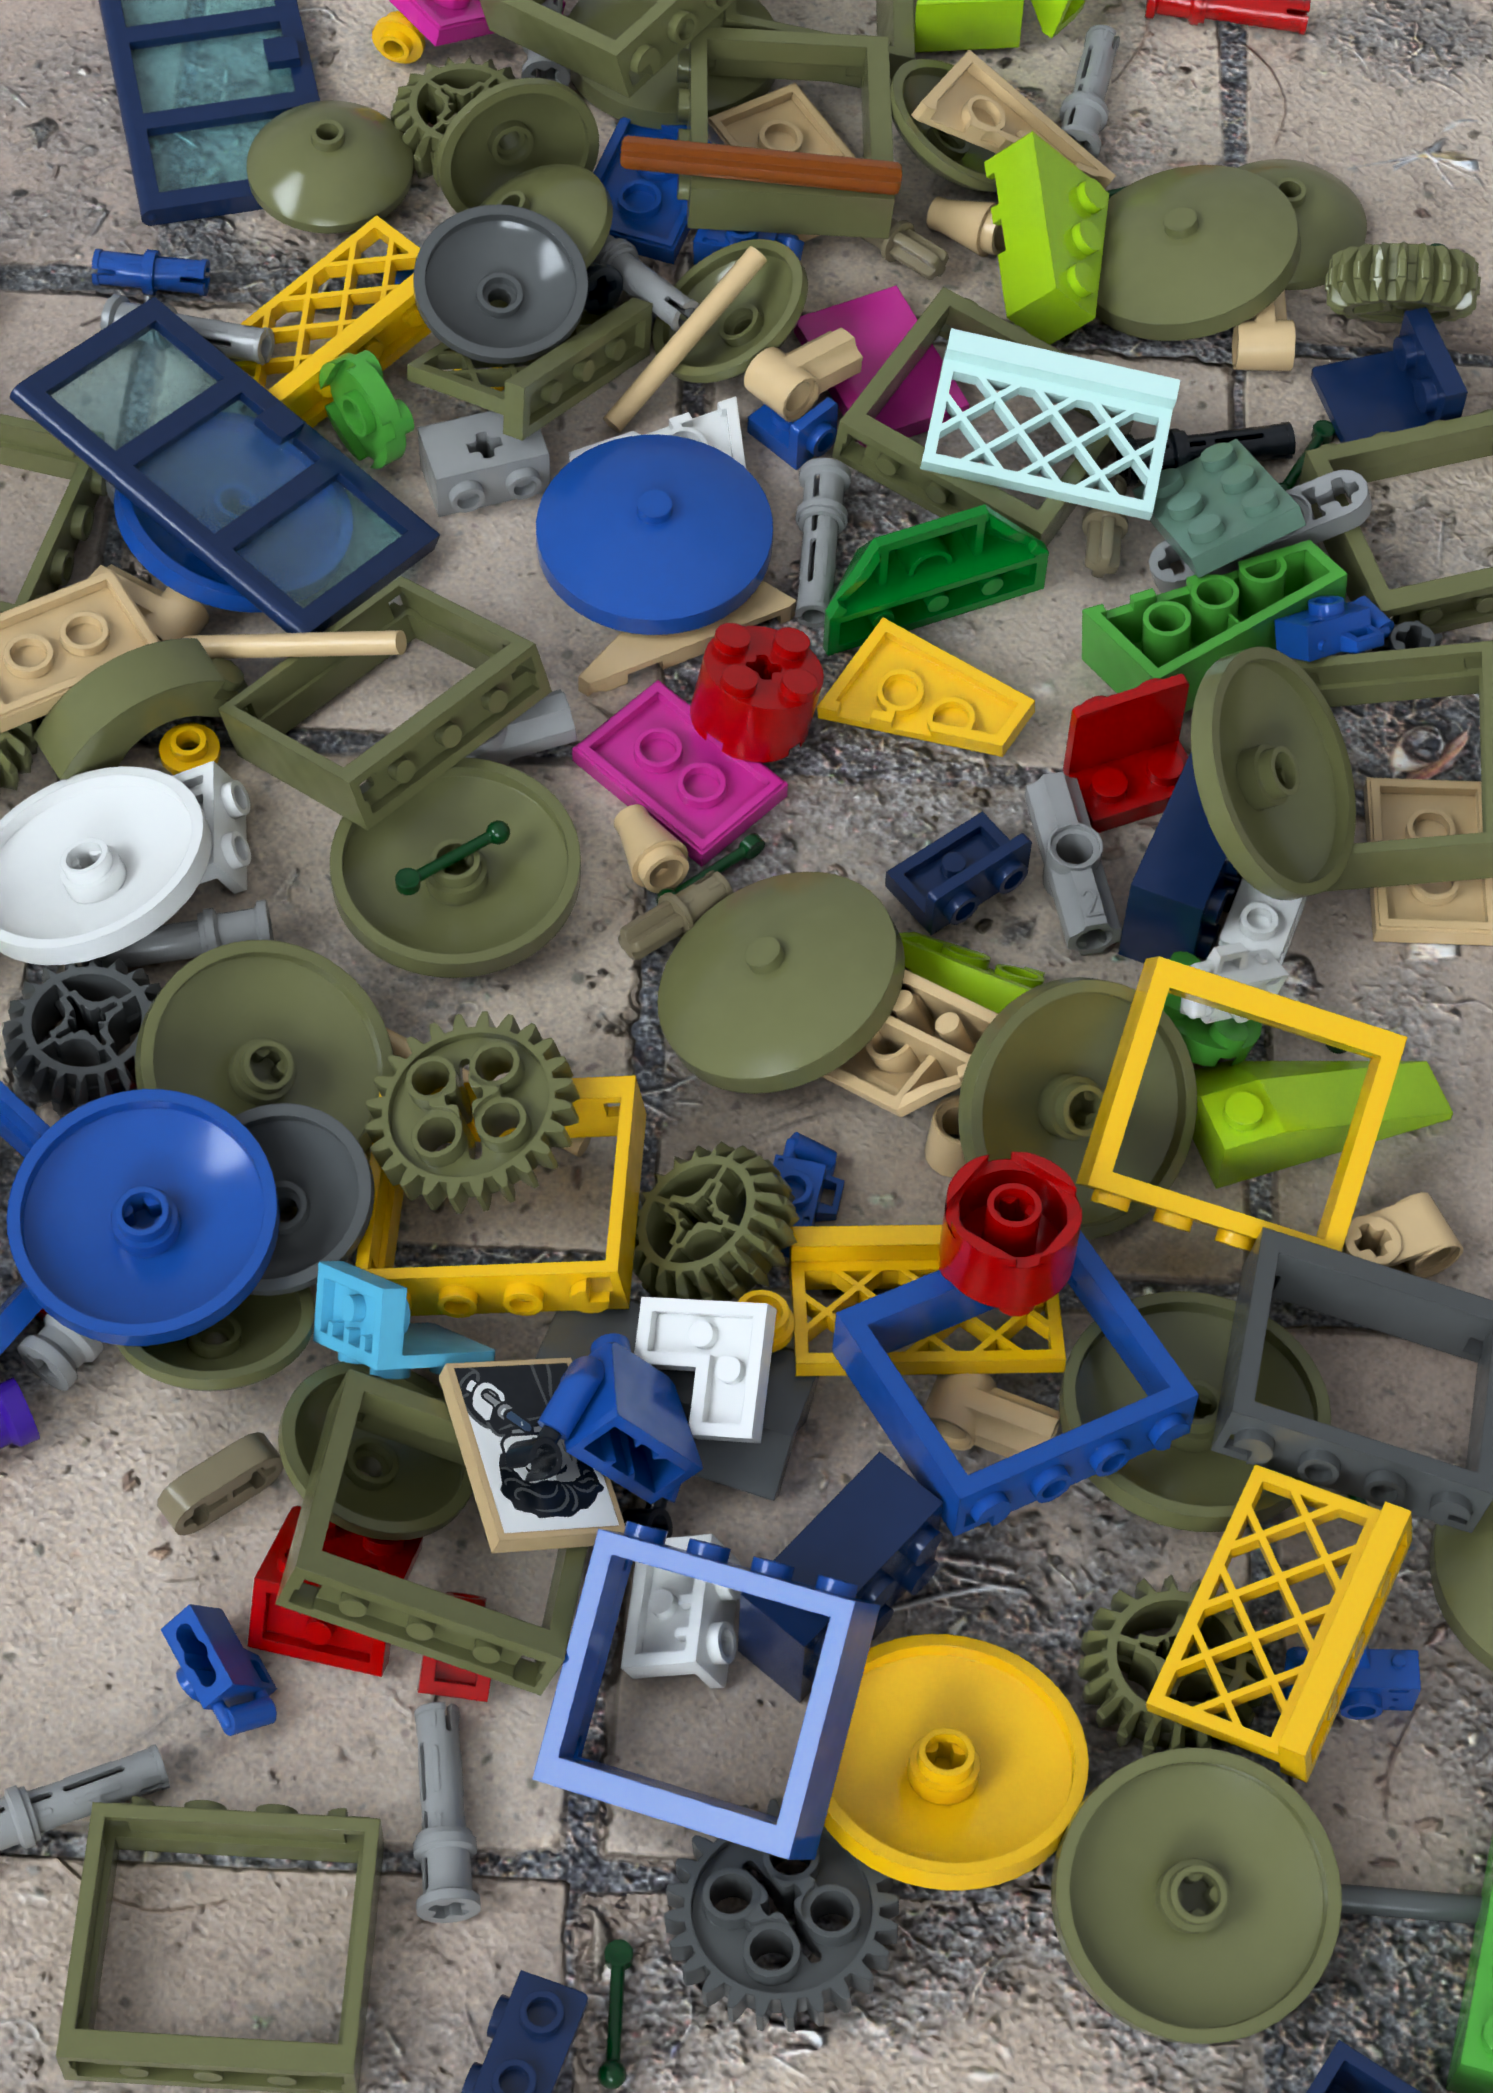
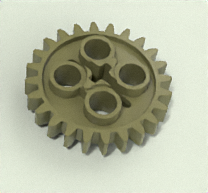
M482 1011L475 1027H468L462 1015L457 1014L453 1022V1031L444 1033L440 1026L434 1022L430 1024L431 1040L423 1044L412 1036L406 1039L412 1052L407 1059L396 1055H390L387 1058L395 1072L393 1077L375 1076L373 1081L382 1097L366 1101V1106L374 1119L365 1124V1130L373 1142L370 1150L393 1186L400 1184L407 1198L411 1201L422 1194L432 1210H436L448 1196L456 1214H462L468 1199L471 1197H476L483 1211H488L491 1205L492 1193L498 1191L512 1203L515 1201V1183L522 1180L528 1186L538 1187L539 1183L533 1170L538 1165L549 1169H556L559 1165L551 1148L570 1147L572 1144L564 1126L579 1123V1117L572 1104L580 1099L572 1080L574 1075L565 1056H561L551 1037L543 1040L536 1025L533 1023L520 1030L513 1015L508 1014L496 1028L488 1011ZM468 1064L469 1084L477 1097L472 1102V1107L468 1092L464 1086L462 1072L464 1066ZM508 1073L504 1078L493 1081L497 1076ZM445 1087L440 1092L430 1095L434 1090ZM473 1117L482 1147V1155L476 1160L475 1138L467 1125L472 1122ZM516 1128L511 1134L499 1137L504 1131ZM452 1142L445 1149L435 1151L441 1145Z

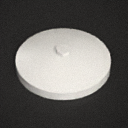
M134 766L109 767L80 773L67 780H60L31 795L9 811L0 820V952L10 958L30 964H75L104 957L124 949L148 936L167 922L188 901L198 887L207 869L211 855L212 840L209 824L191 790L178 779L158 770Z

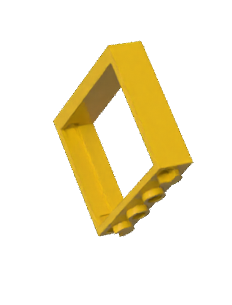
M1160 956L1146 958L1076 1184L1094 1189L1090 1201L1128 1213L1131 1201L1154 1208L1156 1210L1152 1221L1190 1233L1193 1221L1217 1228L1214 1241L1248 1252L1251 1251L1263 1227L1342 1252L1408 1037ZM1168 993L1371 1059L1316 1237L1113 1172Z
M636 1075L572 1078L580 1099L572 1103L579 1117V1123L564 1126L569 1137L617 1136L605 1260L394 1268L404 1191L400 1184L393 1186L389 1182L382 1167L379 1166L371 1152L370 1166L375 1188L374 1205L368 1228L357 1248L355 1266L406 1287L410 1316L447 1315L453 1318H466L474 1314L513 1313L520 1316H531L539 1312L580 1311L594 1314L608 1309H629L647 1116ZM469 1082L464 1083V1086L468 1092L470 1105L472 1107V1102L476 1100L477 1097L475 1096ZM445 1087L434 1090L430 1095L440 1092ZM607 1103H620V1106L608 1107ZM473 1117L472 1122L467 1125L475 1138V1142H481ZM516 1128L504 1131L499 1137L511 1134Z

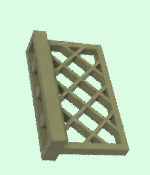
M633 297L616 309L611 308L602 314H591L584 310L577 327L561 345L541 357L520 363L495 364L477 361L457 353L444 343H440L407 364V380L504 415L503 434L523 441L650 355L653 303ZM502 367V368H492V369H474V368ZM450 369H462V370L443 371V370H450ZM490 387H505V389L498 391Z

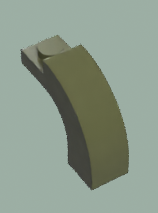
M181 638L155 642L113 658L77 682L52 707L34 733V739L59 780H67L74 775L87 771L118 767L128 751L140 739L168 722L191 716L222 718L218 708L247 688L248 685L244 680V674L232 660L223 658L211 659L198 639Z

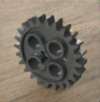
M770 1799L767 1814L779 1817L780 1806L776 1799ZM825 1826L823 1827L815 1860H799L804 1862L808 1868L797 1875H785L775 1869L779 1863L787 1859L717 1837L714 1843L698 1835L692 1838L693 1854L697 1861L678 1858L675 1862L677 1878L682 1883L667 1885V1903L675 1909L664 1913L666 1933L677 1935L669 1941L672 1960H687L682 1967L685 1985H694L706 1980L702 1988L703 2004L706 2007L715 2004L725 1996L728 1998L727 2011L729 2021L734 2023L746 2008L755 2010L757 2030L763 2031L772 2013H781L787 2031L794 2032L798 2012L807 2010L812 2020L818 2026L824 2025V2004L831 2001L838 2009L847 2014L851 2011V1995L849 1991L851 1986L869 1995L874 1991V1977L869 1968L887 1971L890 1966V1952L883 1945L897 1944L898 1924L890 1919L899 1915V1895L887 1893L893 1887V1878L881 1874L856 1859L834 1839ZM753 1866L764 1879L766 1890L748 1871L744 1870L745 1867ZM768 1894L772 1898L776 1908L779 1910L778 1912L772 1913L771 1915L769 1913ZM728 1897H737L749 1904L743 1911L735 1914H726L715 1908L721 1900ZM793 1913L795 1915L796 1934L792 1930L791 1924L785 1918ZM828 1914L843 1916L850 1922L845 1928L838 1931H827L815 1924L819 1918ZM798 1938L816 1957L821 1958L819 1962L812 1963L807 1959L800 1948ZM767 1953H779L785 1955L790 1960L787 1965L778 1970H765L755 1964V1961L760 1956Z

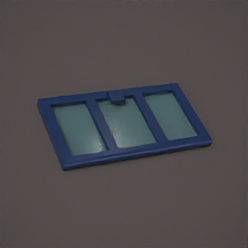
M98 0L142 222L148 226L262 210L263 208L251 192L247 177V156L251 143L258 132L276 116L296 106L320 101L297 0Z
M152 297L17 384L9 397L12 402L287 633L324 632L432 552L440 537L436 530L156 297Z

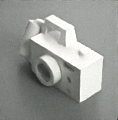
M1241 942L1214 947L1206 961L1191 965V967L1274 994H1278L1289 976L1288 972L1267 948L1248 952ZM1181 997L1180 1013L1187 1015L1190 1019L1201 1018L1205 1024L1231 1018L1237 1023L1249 1020Z

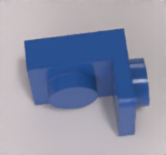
M827 397L794 422L785 421L764 404L748 416L747 432L797 470L814 456L820 457L824 455L835 443L838 403Z

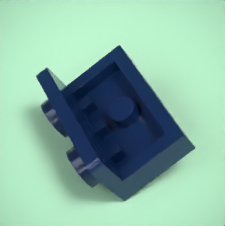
M982 811L886 871L885 886L930 935H933L950 923L952 925L963 923L973 915L980 904L997 893L1007 894L1016 889L1028 874L1032 841L1024 833L1010 840Z
M521 1970L511 1996L502 1994L495 2005L487 2030V2037L493 2039L484 2063L474 2062L471 2066L461 2093H554L587 2009V1995L584 1992Z

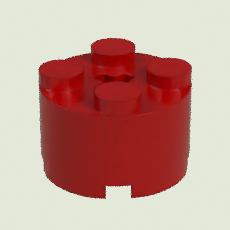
M736 623L720 625L715 631L714 638L706 647L690 705V717L697 733L705 741L709 733L712 737L723 743L721 752L748 762L765 763L779 761L788 757L791 748L798 744L801 747L806 741L824 680L821 663L809 648V637L804 632L791 627L776 630L763 626H741Z
M1014 1151L1011 1152L1010 1159L989 1161L990 1154L976 1157L962 1166L949 1184L939 1244V1270L946 1280L950 1281L969 1298L984 1305L998 1308L1006 1315L1020 1317L1033 1311L1035 1305L1054 1297L1068 1282L1073 1271L1082 1223V1207L1080 1208L1076 1197L1077 1188L1073 1180L1062 1168L1052 1161L1036 1154Z

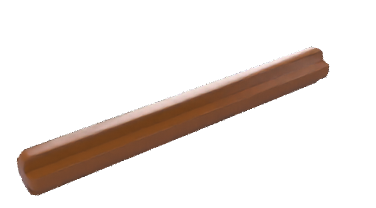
M629 135L625 136L621 143V166L632 170L887 195L898 194L902 183V165L894 161Z

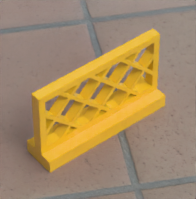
M376 215L241 323V325L271 328L274 333L275 344L297 342L295 356L271 358L264 365L252 361H238L234 363L249 376H254L253 379L264 388L267 375L288 373L270 389L266 390L314 428L328 416L325 405L334 401L330 385L320 390L319 374L324 364L348 352L356 355L364 350H368L375 355L382 371H384L431 333L424 323L415 302L413 289L414 273L401 284H395L397 271L414 269L420 247ZM379 239L388 244L386 256L361 258L362 253ZM384 273L382 286L356 289L358 275ZM345 277L344 290L318 293L319 287L327 280ZM374 304L357 319H352L353 307L355 305ZM341 307L339 321L313 323L315 310ZM302 311L300 325L275 327L276 321L286 313ZM332 338L315 353L308 354L311 340Z
M942 1225L790 1227L797 1243L789 1248V1285L792 1313L795 1319L793 1334L795 1376H848L832 1352L809 1353V1342L825 1329L834 1334L836 1312L877 1296L872 1292L874 1289H894L939 1270V1244ZM839 1289L844 1292L842 1296L826 1308L809 1296L806 1290ZM1059 1293L1051 1299L1035 1305V1308L1029 1314L1020 1317L1013 1316L996 1331L977 1317H973L914 1342L915 1344L906 1351L887 1353L901 1375L1064 1373L1066 1353ZM1044 1310H1045V1317L1041 1315V1313H1042ZM807 1315L810 1316L811 1318H813V1319H812L811 1321H809L808 1323H807ZM1027 1326L1048 1340L1049 1349L1023 1350L1011 1342L1010 1339ZM961 1327L982 1343L971 1351H955L945 1344L943 1340L957 1328Z
M1255 1464L1147 1699V1711L1280 1763L1281 1773L1307 1783L1412 1542V1511L1386 1501L1382 1509L1379 1510ZM1263 1490L1291 1499L1299 1517L1263 1530L1254 1509ZM1305 1505L1315 1508L1317 1510L1308 1512ZM1337 1518L1364 1526L1356 1544L1331 1554L1327 1553L1316 1529V1526ZM1249 1524L1253 1534L1242 1538ZM1306 1531L1318 1559L1282 1572L1269 1544ZM1260 1548L1272 1576L1235 1589L1227 1571L1232 1558ZM1347 1564L1340 1579L1335 1568ZM1325 1572L1334 1591L1330 1604L1301 1614L1289 1586ZM1222 1582L1226 1594L1215 1597ZM1279 1590L1292 1618L1255 1632L1243 1603ZM1233 1607L1246 1636L1208 1650L1200 1632L1204 1619ZM1320 1624L1313 1640L1308 1628ZM1298 1632L1308 1652L1303 1665L1274 1675L1262 1646ZM1195 1642L1199 1654L1187 1658ZM1252 1650L1265 1679L1228 1693L1215 1664ZM1206 1668L1218 1695L1217 1698L1193 1707L1169 1698L1179 1677ZM1294 1684L1286 1701L1281 1689ZM1272 1693L1281 1713L1272 1736L1269 1737L1242 1726L1234 1707ZM1225 1711L1229 1721L1215 1716V1714Z

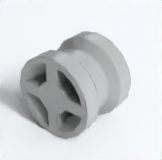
M47 1314L43 1318L44 1328L37 1335H27L19 1344L17 1350L25 1364L42 1380L52 1387L67 1391L78 1379L77 1369L83 1362H93L104 1350L103 1344L100 1341L90 1339L70 1330Z

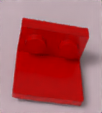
M1178 674L1165 679H1149L1130 690L1107 697L1103 695L1092 697L1072 709L1063 772L1068 777L1077 778L1091 827L1096 832L1101 833L1164 812L1188 759V755L1179 741L1189 690V682L1184 674Z
M301 1506L292 1507L254 1578L247 1647L382 1677L389 1662L391 1644L275 1604ZM329 1522L322 1551L407 1580L422 1549L423 1537L398 1541L380 1540L355 1534ZM307 1580L303 1581L304 1583L313 1585L315 1587L319 1586V1584Z

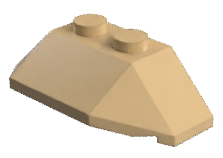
M905 969L902 988L897 1002L882 1028L860 1052L837 1069L822 1077L899 1117H903L961 1088L970 1056L985 1029L998 1013Z

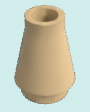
M938 196L930 204L926 219L929 229L944 234L981 257H986L989 254L998 255L1005 250L1002 225L997 226L993 224L991 208L999 202L952 200Z
M635 804L622 809L614 819V828L620 836L634 882L653 893H659L662 889L678 886L685 879L689 871L688 851L685 845L651 817L644 806Z

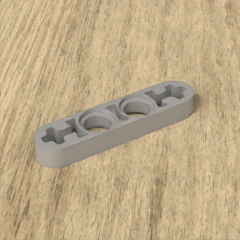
M1342 469L1286 490L1300 506L1306 526L1210 572V575H1223L1238 570V561L1309 539L1314 544H1317L1363 524L1370 516L1372 509L1366 480L1361 474L1353 470ZM1346 493L1347 497L1352 500V503L1341 507V504L1336 501L1335 497ZM1315 503L1318 504L1319 512L1322 513V517L1315 519L1311 507ZM1166 540L1159 543L1151 552L1149 559L1150 571L1155 585L1161 593L1186 586V577L1195 575ZM1181 560L1185 571L1180 574H1174L1170 564Z

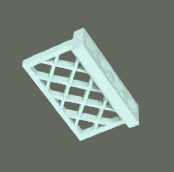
M951 328L920 469L1150 521L1154 510L1172 412L1177 401L1180 385L1179 379ZM951 380L976 385L985 400L962 412L949 394ZM1017 395L1031 397L1042 410V413L1020 425L1004 402ZM1073 408L1089 410L1100 425L1077 438L1061 415ZM993 409L1009 432L986 444L970 421ZM946 410L951 419L942 423ZM1132 420L1155 425L1154 440L1136 451L1119 430L1121 426ZM1050 422L1066 445L1043 457L1027 434ZM958 428L975 450L961 459L936 453L939 439ZM1108 435L1123 458L1101 470L1085 447ZM1017 441L1032 462L1031 465L1018 472L1004 469L994 456V453ZM1074 454L1090 477L1076 485L1062 482L1051 466ZM1150 456L1149 466L1147 468V466L1144 464L1142 460ZM1131 467L1145 486L1142 499L1118 494L1108 479Z

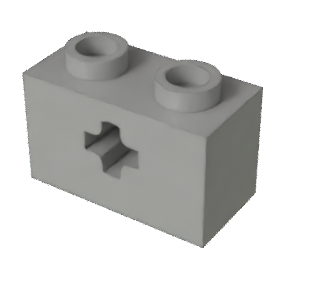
M493 411L417 427L420 466L438 517L459 512L467 513L481 507L515 499L523 500L544 493L550 484V455L541 430L539 429L523 441L503 434L504 415Z

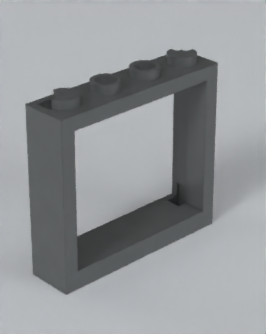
M1263 1227L1242 1267L1211 1451L1246 1461V1464H1256L1302 1479L1311 1485L1324 1486L1368 1500L1377 1506L1383 1507L1386 1501L1412 1511V1515L1434 1521L1441 1526L1447 1525L1472 1533L1493 1501V1300ZM1271 1298L1286 1301L1478 1363L1466 1469L1255 1402ZM1231 1434L1235 1435L1234 1440L1229 1438Z

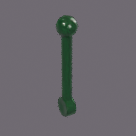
M1320 420L1313 425L1312 440L1284 481L1279 483L1285 491L1293 488L1300 478L1306 451L1319 448L1321 445L1329 444L1334 440L1335 429L1330 421Z
M500 820L492 821L487 826L485 833L417 870L412 868L399 870L395 876L397 891L403 895H413L419 891L421 881L491 843L497 845L505 843L510 836L508 824Z
M757 833L746 836L737 849L675 889H662L656 898L657 905L659 897L664 893L670 892L675 895L704 877L711 870L722 873L744 858H755L763 851L765 842Z
M621 1939L611 1941L606 1946L604 1952L605 1964L611 1969L606 2059L599 2067L597 2075L600 2083L608 2089L619 2088L627 2076L626 2069L620 2062L625 1970L629 1969L632 1965L633 1949L627 1941Z

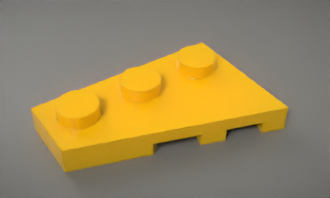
M883 617L817 706L819 719L999 757L1005 755L1035 713L1034 699Z

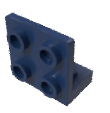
M1427 307L1405 311L1400 334L1393 342V351L1316 366L1312 369L1311 381L1340 443L1371 437L1380 432H1395L1423 426L1435 420L1446 421L1460 418L1468 394Z

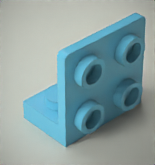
M344 1261L319 1262L313 1341L338 1352L337 1359L339 1361L350 1364H364L370 1367V1375L379 1376L384 1379L409 1378L411 1376V1369L429 1368L430 1372L440 1375L446 1363L495 1361V1349L435 1323H410V1307L407 1301L406 1287Z

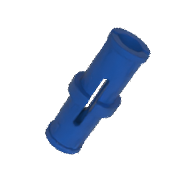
M95 249L92 268L98 269V272L92 273L93 285L141 288L144 295L154 296L157 290L199 294V296H207L210 276H205V272L211 271L208 259L194 260L163 257L159 250L147 249L144 255L104 251L103 249Z

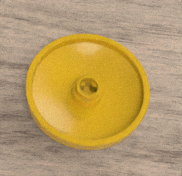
M950 1634L911 1635L878 1644L869 1648L824 1826L834 1839L856 1859L887 1877L907 1884L929 1889L963 1891L982 1889L1011 1881L1032 1871L1057 1851L1067 1826L1076 1809L1083 1801L1089 1770L1088 1748L1083 1728L1068 1699L1043 1672L1017 1654L1000 1646L970 1637Z

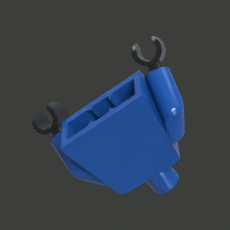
M617 1333L605 1334L598 1337L590 1347L591 1354L581 1356L569 1365L537 1422L542 1428L539 1435L535 1439L516 1441L510 1445L505 1458L506 1466L509 1469L527 1466L532 1461L531 1470L525 1478L526 1482L551 1478L560 1471L562 1466V1453L557 1444L562 1439L564 1440L567 1453L646 1501L645 1508L627 1509L622 1513L625 1526L627 1521L656 1527L668 1531L666 1538H671L673 1524L669 1513L665 1510L668 1501L675 1503L681 1484L703 1469L701 1458L675 1384L669 1376L632 1353L630 1342L626 1336Z

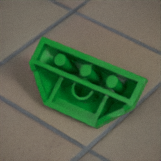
M985 504L873 538L857 549L825 610L823 649L827 656L862 646L882 617L910 631L1044 589L1049 551L1044 542Z

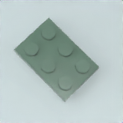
M1237 439L1228 443L1214 444L1206 448L1200 457L1180 467L1161 470L1154 510L1150 519L1153 526L1198 578L1306 526L1297 502ZM1144 484L1132 490L1135 498L1142 499Z

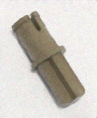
M892 218L889 239L860 237L880 249L882 258L888 262L899 261L928 280H933L937 276L941 277L946 270L945 265L949 259L947 252L917 234L914 225L907 220H900L898 222Z
M1117 474L1114 478V488L1118 494L1125 496L1127 483L1121 475ZM1089 507V511L1082 520V530L1084 535L1087 536L1084 565L1092 570L1094 577L1103 578L1105 574H1115L1119 569L1121 539L1128 532L1129 522L1126 515Z
M711 870L704 877L675 895L670 892L664 893L659 897L656 907L621 928L618 937L621 948L626 951L631 959L640 960L674 938H682L687 930H690L706 911L733 893L729 882L720 872Z

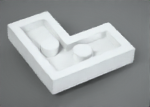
M641 1297L634 1354L657 1369L695 1371L689 1427L694 1438L761 1443L777 1309L770 1304Z

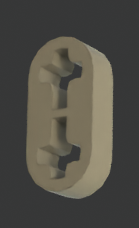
M264 1433L248 1434L172 1481L157 1499V1507L178 1535L195 1533L270 1486L284 1469L281 1456Z

